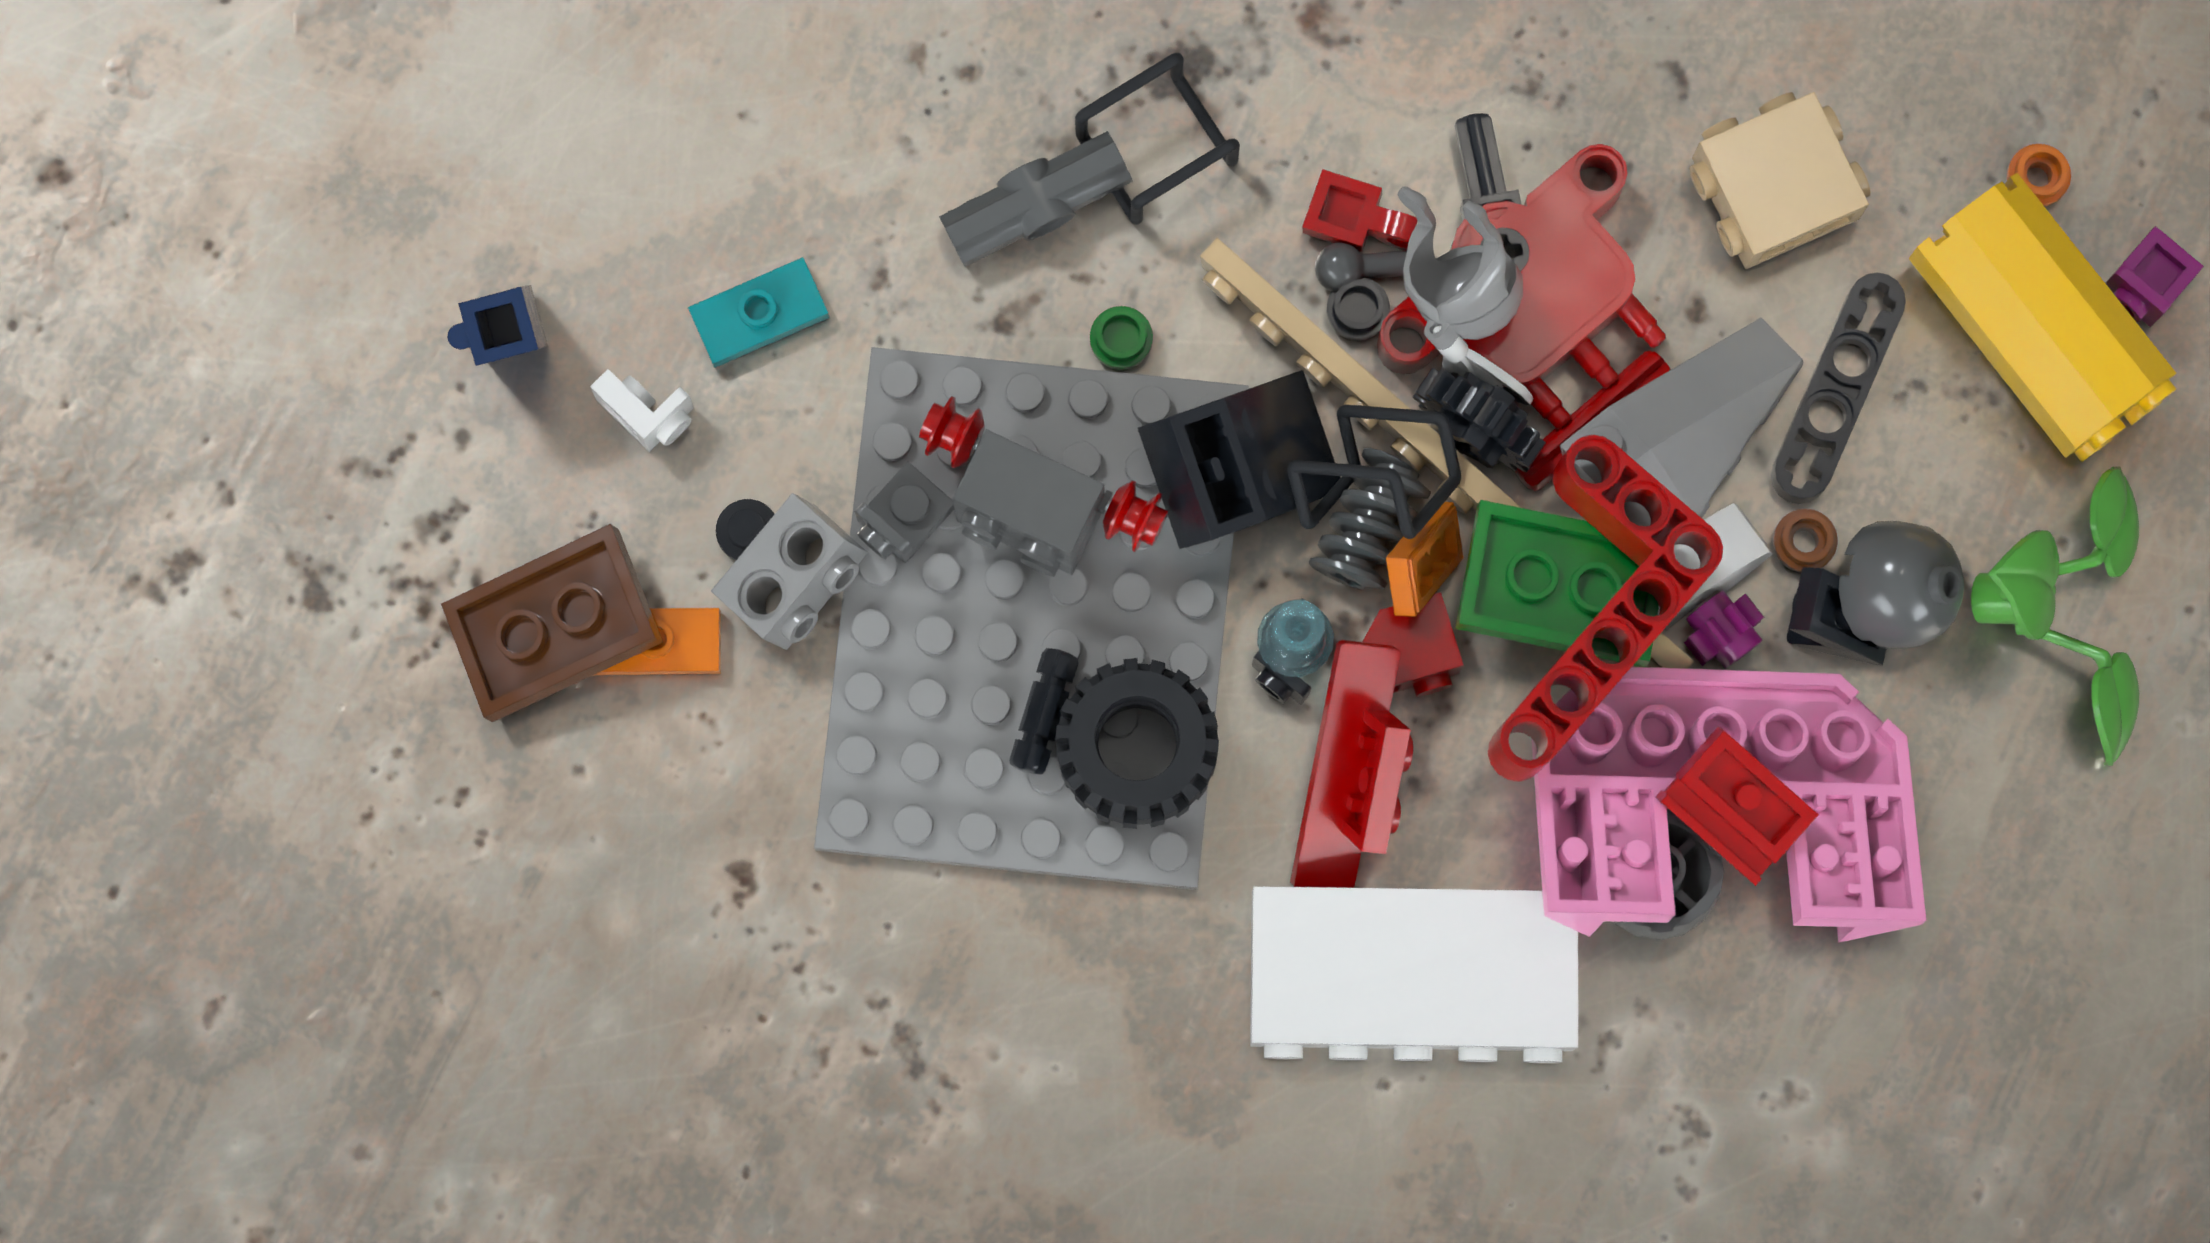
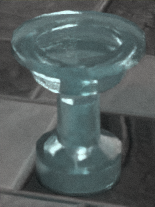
M1291 600L1274 606L1263 617L1258 628L1257 646L1262 659L1273 671L1287 677H1303L1316 672L1327 662L1333 649L1334 632L1327 616L1314 604L1306 600Z

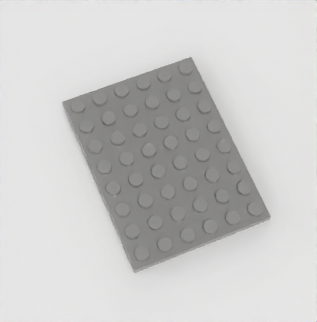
M871 348L850 537L868 553L858 564L859 571L856 578L843 591L814 844L816 851L1191 890L1198 889L1208 785L1199 800L1196 799L1189 806V810L1177 818L1175 815L1166 819L1165 824L1152 828L1150 824L1137 825V829L1123 828L1122 823L1110 821L1108 824L1098 819L1096 813L1089 808L1085 810L1075 800V795L1070 788L1066 787L1061 776L1057 759L1056 739L1055 742L1048 741L1046 749L1052 750L1046 771L1042 775L1026 773L1010 765L1009 758L1015 739L1022 740L1024 732L1018 731L1032 683L1033 681L1040 682L1042 674L1037 673L1036 670L1041 654L1046 648L1063 650L1078 658L1079 664L1073 683H1066L1064 691L1070 692L1069 700L1075 693V686L1084 677L1089 680L1096 675L1097 668L1108 663H1110L1111 667L1123 665V659L1138 658V663L1151 664L1153 659L1164 662L1165 668L1176 673L1179 669L1188 675L1190 683L1196 689L1201 688L1207 696L1211 712L1216 713L1234 532L1208 542L1179 549L1167 515L1154 545L1151 546L1142 542L1138 550L1133 552L1131 536L1120 531L1110 540L1105 538L1102 523L1105 516L1104 513L1101 514L1073 575L1058 569L1055 577H1052L1022 563L1020 558L1023 553L1000 542L997 549L994 550L964 536L962 531L965 526L957 522L955 510L906 563L900 560L893 552L885 560L868 547L857 535L863 526L857 521L855 510L863 502L868 505L907 461L948 497L953 498L971 459L953 468L951 467V452L939 447L930 456L925 455V449L928 442L919 438L921 427L932 405L937 403L945 406L951 396L956 398V412L965 417H968L978 408L982 410L985 424L984 432L986 429L1104 483L1105 492L1107 490L1113 492L1112 498L1119 487L1134 480L1136 481V496L1149 501L1159 493V489L1137 428L1249 389V385ZM1161 498L1159 507L1165 509ZM1133 708L1115 714L1104 724L1099 736L1098 746L1100 756L1111 772L1129 780H1146L1161 774L1170 765L1176 750V738L1170 723L1161 715L1151 710Z

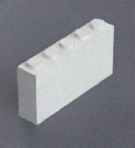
M1253 886L1251 911L1250 1047H1264V1058L1303 1059V1047L1329 1048V1059L1367 1060L1368 1048L1394 1049V1060L1432 1061L1433 1049L1458 1050V1061L1496 1062L1497 1050L1523 1051V1062L1561 1063L1562 1051H1573L1578 1048V931L1544 916L1543 891Z

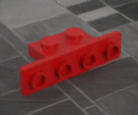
M1340 640L1336 644L1290 883L1293 887L1355 888L1361 853L1386 854L1389 836L1394 834L1399 826L1401 804L1398 798V791L1402 772H1406L1412 762L1413 740L1410 735L1411 729L1390 712L1401 652L1393 645Z

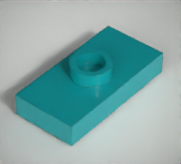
M804 257L688 307L714 368L830 318Z

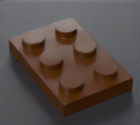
M612 524L606 525L441 603L483 718L491 722L499 720L663 643L621 533Z

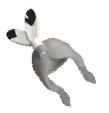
M1402 187L1398 192V197L1414 213L1418 220V224L1413 230L1408 243L1403 267L1405 290L1422 317L1427 321L1424 329L1425 336L1444 356L1442 368L1456 379L1459 375L1463 377L1466 372H1471L1479 379L1493 386L1498 385L1515 397L1514 401L1530 405L1534 398L1524 385L1477 352L1469 349L1467 343L1463 340L1482 339L1504 328L1517 313L1523 297V275L1515 262L1505 252L1498 229L1489 221L1488 215L1482 206L1468 201L1462 207L1464 217L1484 238L1483 246L1470 245L1455 248L1435 258L1433 236L1436 228V218L1428 206L1425 196L1408 187Z

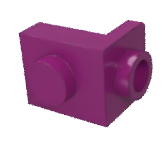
M2154 226L2105 284L2136 322L2142 320L2151 327L2163 316L2175 299L2204 266L2158 227Z

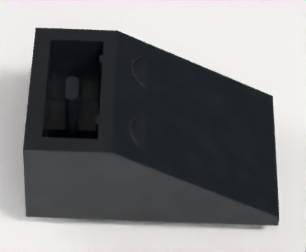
M1303 370L1137 428L1159 492L1162 493L1164 507L1169 511L1168 518L1179 549L1220 538L1296 509L1287 470L1289 463L1292 461L1306 460L1335 463ZM1301 473L1308 503L1323 498L1341 477Z

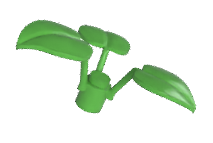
M2112 467L2106 470L2098 480L2093 491L2090 503V529L2096 547L2088 556L2059 563L2058 549L2052 534L2047 530H2036L2018 541L1989 573H1979L1973 582L1971 591L1972 612L1978 623L2015 624L2017 635H2025L2031 640H2046L2091 657L2097 663L2099 669L2095 672L2092 680V708L2105 755L2104 765L2113 766V763L2124 750L2137 719L2139 684L2134 665L2127 653L2116 652L2111 658L2108 651L2053 631L2050 627L2055 615V584L2058 576L2096 567L2104 561L2108 575L2110 577H2120L2127 571L2134 559L2139 539V518L2133 491L2121 467Z

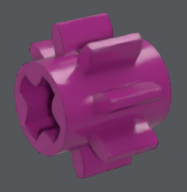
M1722 590L1685 619L1695 632L1687 638L1684 644L1702 666L1715 657L1726 670L1763 641L1753 627L1759 624L1765 617L1747 594H1744L1733 603L1724 590Z

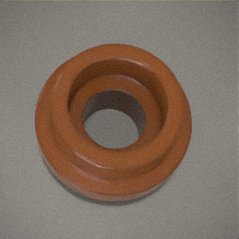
M1798 509L1788 513L1780 520L1773 534V547L1778 559L1787 568L1800 573L1802 572V567L1823 568L1833 558L1838 544L1837 532L1833 523L1824 514L1813 509ZM1800 531L1810 533L1815 539L1814 550L1811 552L1799 551L1793 542L1794 534Z

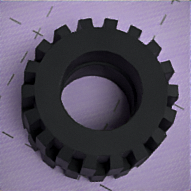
M1138 658L1123 659V665L1111 667L1110 663L1099 667L1097 668L1096 675L1089 680L1084 677L1075 686V693L1070 700L1066 699L1061 709V718L1056 729V748L1061 776L1067 788H1070L1075 795V800L1085 810L1089 808L1096 813L1098 819L1108 824L1110 821L1122 823L1123 828L1137 829V825L1150 824L1152 828L1165 824L1166 819L1175 815L1178 818L1189 810V806L1196 799L1199 800L1202 797L1211 776L1214 774L1219 746L1218 724L1215 712H1211L1207 696L1201 688L1196 689L1190 683L1188 675L1179 669L1176 673L1166 669L1164 662L1152 659L1151 664L1138 663ZM1142 708L1156 712L1170 723L1176 738L1174 757L1167 769L1153 778L1129 780L1117 776L1106 767L1100 756L1098 743L1104 724L1115 714L1127 709Z

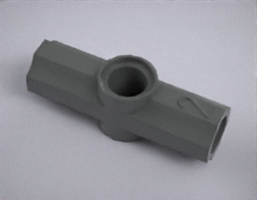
M1106 131L1049 161L1047 158H1040L1016 168L997 182L998 187L979 197L968 200L961 206L939 216L964 267L1023 237L1025 240H1032L1054 231L1069 222L1075 216L1074 211L1100 200L1116 190L1124 188L1125 185L1133 182L1115 142L1109 132Z

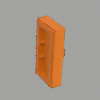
M1444 502L1416 537L1406 539L1403 536L1387 555L1386 563L1395 616L1416 617L1464 558L1457 509L1454 506V502Z
M650 608L663 643L595 675L721 674V610L719 608Z

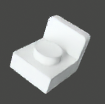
M607 369L590 386L596 401L649 452L659 442L664 446L670 445L687 429L692 421L688 414L694 406L690 396L681 387L652 412L650 408L656 403L655 399L630 375L621 382Z

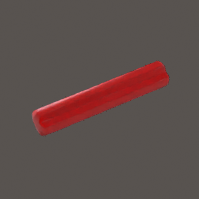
M1645 351L1618 374L1619 379L1608 389L1602 388L1571 414V421L1561 429L1555 428L1542 439L1546 444L1527 472H1523L1517 468V471H1515L1520 481L1528 489L1534 491L1541 490L1553 479L1554 469L1562 458L1560 445L1607 407L1670 371L1671 369L1665 360L1655 351Z

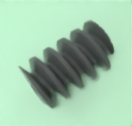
M1363 449L1362 457L1369 466L1393 468L1400 474L1407 501L1410 496L1429 498L1431 491L1418 480L1420 475L1409 464L1378 449ZM1350 477L1353 483L1360 489L1344 490L1340 497L1343 507L1350 513L1340 511L1332 513L1329 524L1338 535H1322L1318 542V547L1328 558H1310L1309 565L1323 575L1350 587L1365 590V587L1385 589L1387 582L1374 569L1377 564L1387 566L1386 557L1390 553L1385 548L1387 542L1398 543L1403 538L1400 528L1396 525L1398 517L1390 483L1387 480ZM1408 503L1411 520H1413L1418 512Z

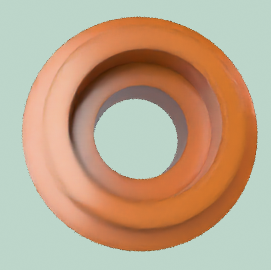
M2032 144L2019 150L2011 159L2006 174L2008 180L2010 176L2018 173L2044 207L2057 202L2065 194L2071 181V169L2065 156L2056 148L2046 144ZM2028 169H2042L2048 177L2047 185H2033L2027 177Z

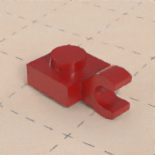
M1322 169L1302 226L1303 234L1331 243L1350 244L1359 252H1363L1368 235L1391 247L1407 251L1411 234L1418 220L1412 215L1378 206L1382 197L1381 187Z

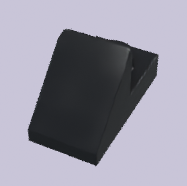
M1802 567L1799 585L1792 602V614L1786 636L1787 642L1794 646L1860 662L1883 665L1887 649L1875 647L1877 645L1872 641H1861L1853 634L1843 615L1838 590L1840 576L1824 568Z

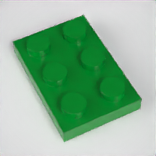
M1480 500L1476 509L1455 629L1566 651L1639 566L1587 521ZM1645 591L1633 592L1634 604L1641 613L1647 616H1658L1659 605L1653 595ZM1599 637L1592 639L1593 652L1597 658L1619 662L1618 650L1611 641ZM1653 643L1634 665L1642 667L1648 665Z

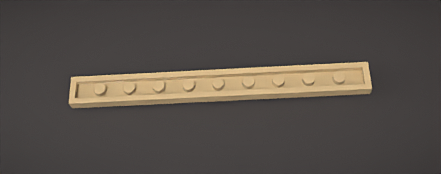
M1216 238L1200 255L1202 268L1208 272L1202 278L1203 282L1227 304H1231L1235 298L1240 300L1254 313L1249 322L1264 338L1275 346L1282 340H1285L1301 355L1296 364L1310 379L1322 388L1331 381L1349 397L1343 405L1410 409L1219 238ZM1355 418L1369 430L1378 423L1396 439L1390 446L1392 451L1417 472L1425 465L1443 483L1448 479L1449 474L1440 435L1427 423ZM1456 450L1461 470V481L1447 501L1454 502V506L1464 514L1471 507L1476 510L1480 500L1520 507ZM1661 632L1653 642L1650 662L1646 667L1689 669L1694 661Z

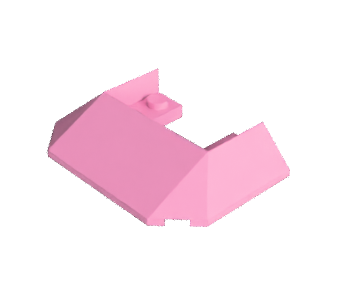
M1631 667L1554 758L1534 776L1544 916L1588 937L1604 921L1668 923L1675 916L1667 820L1668 808L1655 797L1661 790L1665 791L1676 778L1675 774L1719 726L1819 814L1786 851L1793 926L1837 927L1839 943L1922 925L1926 922L1907 736L1889 719L1883 723L1855 696L1859 691L1841 674ZM1571 689L1555 704L1563 711L1574 712L1578 710V700ZM1532 740L1533 759H1536L1537 748Z

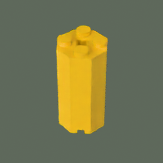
M2018 173L2010 176L2005 184L2001 181L1956 213L1942 225L1944 235L1933 242L1928 237L1916 247L1908 258L2065 458L2075 453L2079 460L2084 462L2126 428L2125 424L2121 421L2122 417L2125 416L2129 423L2133 425L2160 405L2166 397L2176 390V387L2170 381L2177 374Z

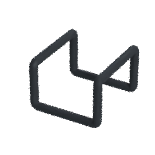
M1173 53L1087 105L1075 116L1076 137L1079 143L1083 144L1092 139L1088 133V120L1171 69L1173 83L1214 144V149L1140 193L1133 200L1130 199L1124 188L1112 192L1129 220L1135 225L1143 221V206L1221 158L1229 166H1234L1238 163L1239 141L1234 138L1225 140L1184 77V58L1180 53Z
M1342 405L1338 408L1337 420L1348 464L1294 460L1289 463L1287 468L1301 525L1305 529L1314 528L1339 500L1343 491L1352 485L1353 481L1350 477L1387 480L1390 483L1401 533L1406 539H1413L1458 487L1461 481V470L1449 419L1443 413L1436 411ZM1350 417L1427 423L1438 426L1449 477L1413 520H1411L1400 474L1393 468L1361 465ZM1301 473L1342 476L1310 512Z

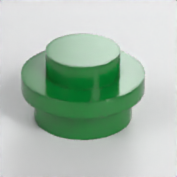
M1116 306L1103 311L1095 319L1090 330V345L1095 357L1102 364L1113 369L1125 370L1139 365L1148 356L1153 343V332L1147 318L1138 310L1127 306Z

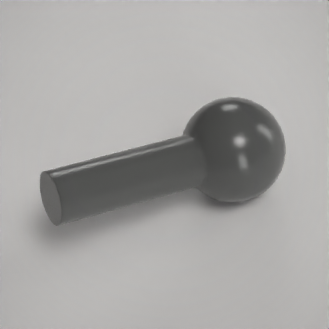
M1334 243L1325 247L1319 253L1315 262V274L1324 288L1337 293L1341 286L1347 285L1354 280L1403 276L1407 251L1361 254L1350 244Z

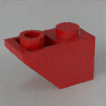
M1441 592L1435 593L1416 617L1395 616L1393 606L1379 610L1362 641L1393 645L1401 652L1393 693L1414 688L1416 697L1440 692L1453 686L1451 676L1458 675L1463 667V661Z

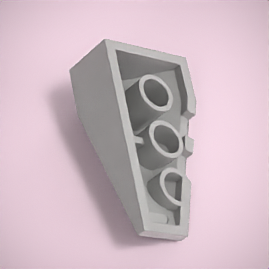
M1759 318L1607 407L1560 445L1562 456L1581 437L1588 435L1604 436L1614 442L1702 518L1710 507V498L1726 474L1731 475L1741 460V451L1757 427L1766 422L1803 366V359L1762 318ZM1581 459L1574 462L1576 473L1581 479L1594 484L1601 482V474L1595 464ZM1635 502L1624 503L1625 514L1631 522L1639 526L1650 525L1651 519L1644 506Z

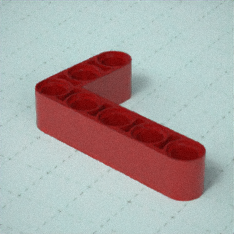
M1588 435L1575 441L1556 465L1553 473V484L1556 493L1567 505L1639 567L1492 736L1488 746L1490 764L1497 774L1507 780L1520 782L1531 779L1554 758L1716 570L1722 560L1723 545L1720 536L1713 527L1614 442L1604 436ZM1581 459L1595 464L1600 471L1601 482L1594 484L1581 479L1576 473L1574 462ZM1635 502L1644 506L1651 519L1650 525L1639 526L1631 522L1625 514L1624 503ZM1682 544L1691 547L1699 557L1700 567L1698 569H1689L1681 565L1675 557L1674 545ZM1645 591L1653 595L1658 601L1659 615L1647 616L1641 613L1634 604L1633 592ZM1599 637L1611 641L1618 650L1619 662L1609 664L1599 660L1593 652L1592 639ZM1563 685L1570 688L1577 697L1578 710L1568 712L1558 708L1552 701L1550 694L1551 686ZM1519 732L1531 737L1537 748V758L1525 760L1516 756L1509 745V734Z

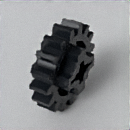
M1431 368L1413 395V399L1419 402L1418 407L1421 410L1441 412L1447 416L1455 448L1460 454L1479 461L1487 468H1493L1496 463L1499 464L1502 461L1514 471H1517V468H1519L1523 472H1527L1546 444L1545 441L1539 438L1541 436L1539 431L1526 425L1528 414L1514 402L1515 397L1500 386H1493L1479 379L1471 372H1466L1463 377L1459 375L1456 379L1445 369H1441L1439 372ZM1431 424L1430 427L1439 433L1438 426Z

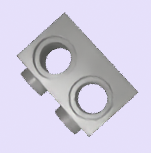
M792 493L711 592L762 639L787 650L792 643L801 641L813 630L818 621L817 613L831 596L842 592L853 582L859 571L858 564L868 552L816 505ZM822 538L823 550L821 555L815 562L807 565L806 552L808 547L816 539ZM781 587L782 599L779 606L773 612L767 614L765 603L768 595L775 588Z

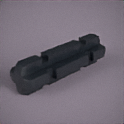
M1046 648L1041 654L1036 670L1037 673L1042 674L1040 682L1033 681L1018 729V731L1024 732L1022 740L1015 739L1009 758L1010 765L1020 771L1039 775L1046 771L1052 750L1046 749L1048 741L1055 742L1056 729L1061 718V709L1070 693L1064 691L1066 683H1073L1079 664L1078 658L1066 651Z

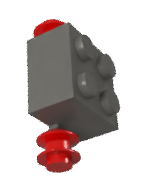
M953 396L949 398L945 406L937 403L932 405L919 433V438L928 442L925 455L930 456L939 447L951 452V467L953 468L971 459L952 498L957 522L965 526L962 534L967 538L994 550L1002 542L1023 553L1020 558L1022 563L1052 577H1055L1058 569L1073 575L1100 516L1104 513L1105 516L1102 523L1107 540H1110L1121 531L1132 537L1133 552L1138 550L1142 542L1151 546L1154 545L1169 512L1159 507L1162 493L1159 492L1152 499L1146 501L1136 496V481L1132 480L1119 487L1112 498L1113 492L1109 490L1105 492L1104 483L986 429L984 432L985 424L981 409L978 408L968 417H965L956 412V398Z

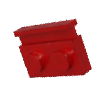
M1719 726L1675 774L1676 778L1665 791L1661 790L1655 797L1755 886L1761 881L1762 878L1760 876L1773 862L1777 863L1819 815Z

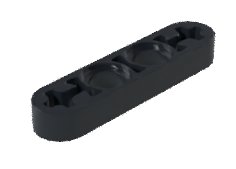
M1878 272L1866 274L1856 281L1844 300L1772 466V485L1778 495L1788 502L1796 504L1809 503L1818 498L1831 481L1904 312L1906 304L1904 290L1899 282L1890 275ZM1874 289L1885 293L1883 304L1891 308V312L1882 310L1874 319L1868 334L1865 331L1845 328L1846 321L1857 328L1867 310V303L1859 299V295L1869 297ZM1869 334H1871V335H1880V336H1881L1880 342H1877V341H1876L1872 336H1870ZM1850 343L1862 348L1867 355V370L1858 376H1847L1838 371L1833 360L1834 350L1837 347ZM1820 400H1828L1838 405L1843 414L1842 427L1832 433H1824L1815 429L1808 415L1810 406ZM1797 434L1812 445L1832 449L1830 456L1822 449L1818 450L1809 471L1818 478L1817 483L1807 481L1802 488H1796L1791 484L1793 474L1785 469L1786 464L1795 466L1803 457L1808 443L1796 442Z

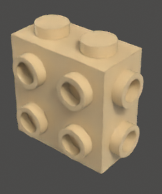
M1789 92L1763 104L1759 108L1760 116L1742 124H1739L1737 119L1733 117L1711 126L1702 133L1704 140L1699 142L1692 157L1694 164L1689 167L1693 184L1704 201L1712 199L1721 218L1716 223L1720 240L1731 257L1739 255L1745 270L1859 220L1869 205L1866 197H1869L1871 192L1866 175L1856 161L1849 164L1839 141L1843 140L1840 122L1830 106H1821L1815 92L1798 99L1795 98L1793 92Z

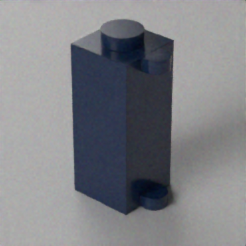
M531 285L458 303L463 322L453 325L447 335L448 342L452 347L456 349L471 348L475 366L548 346Z

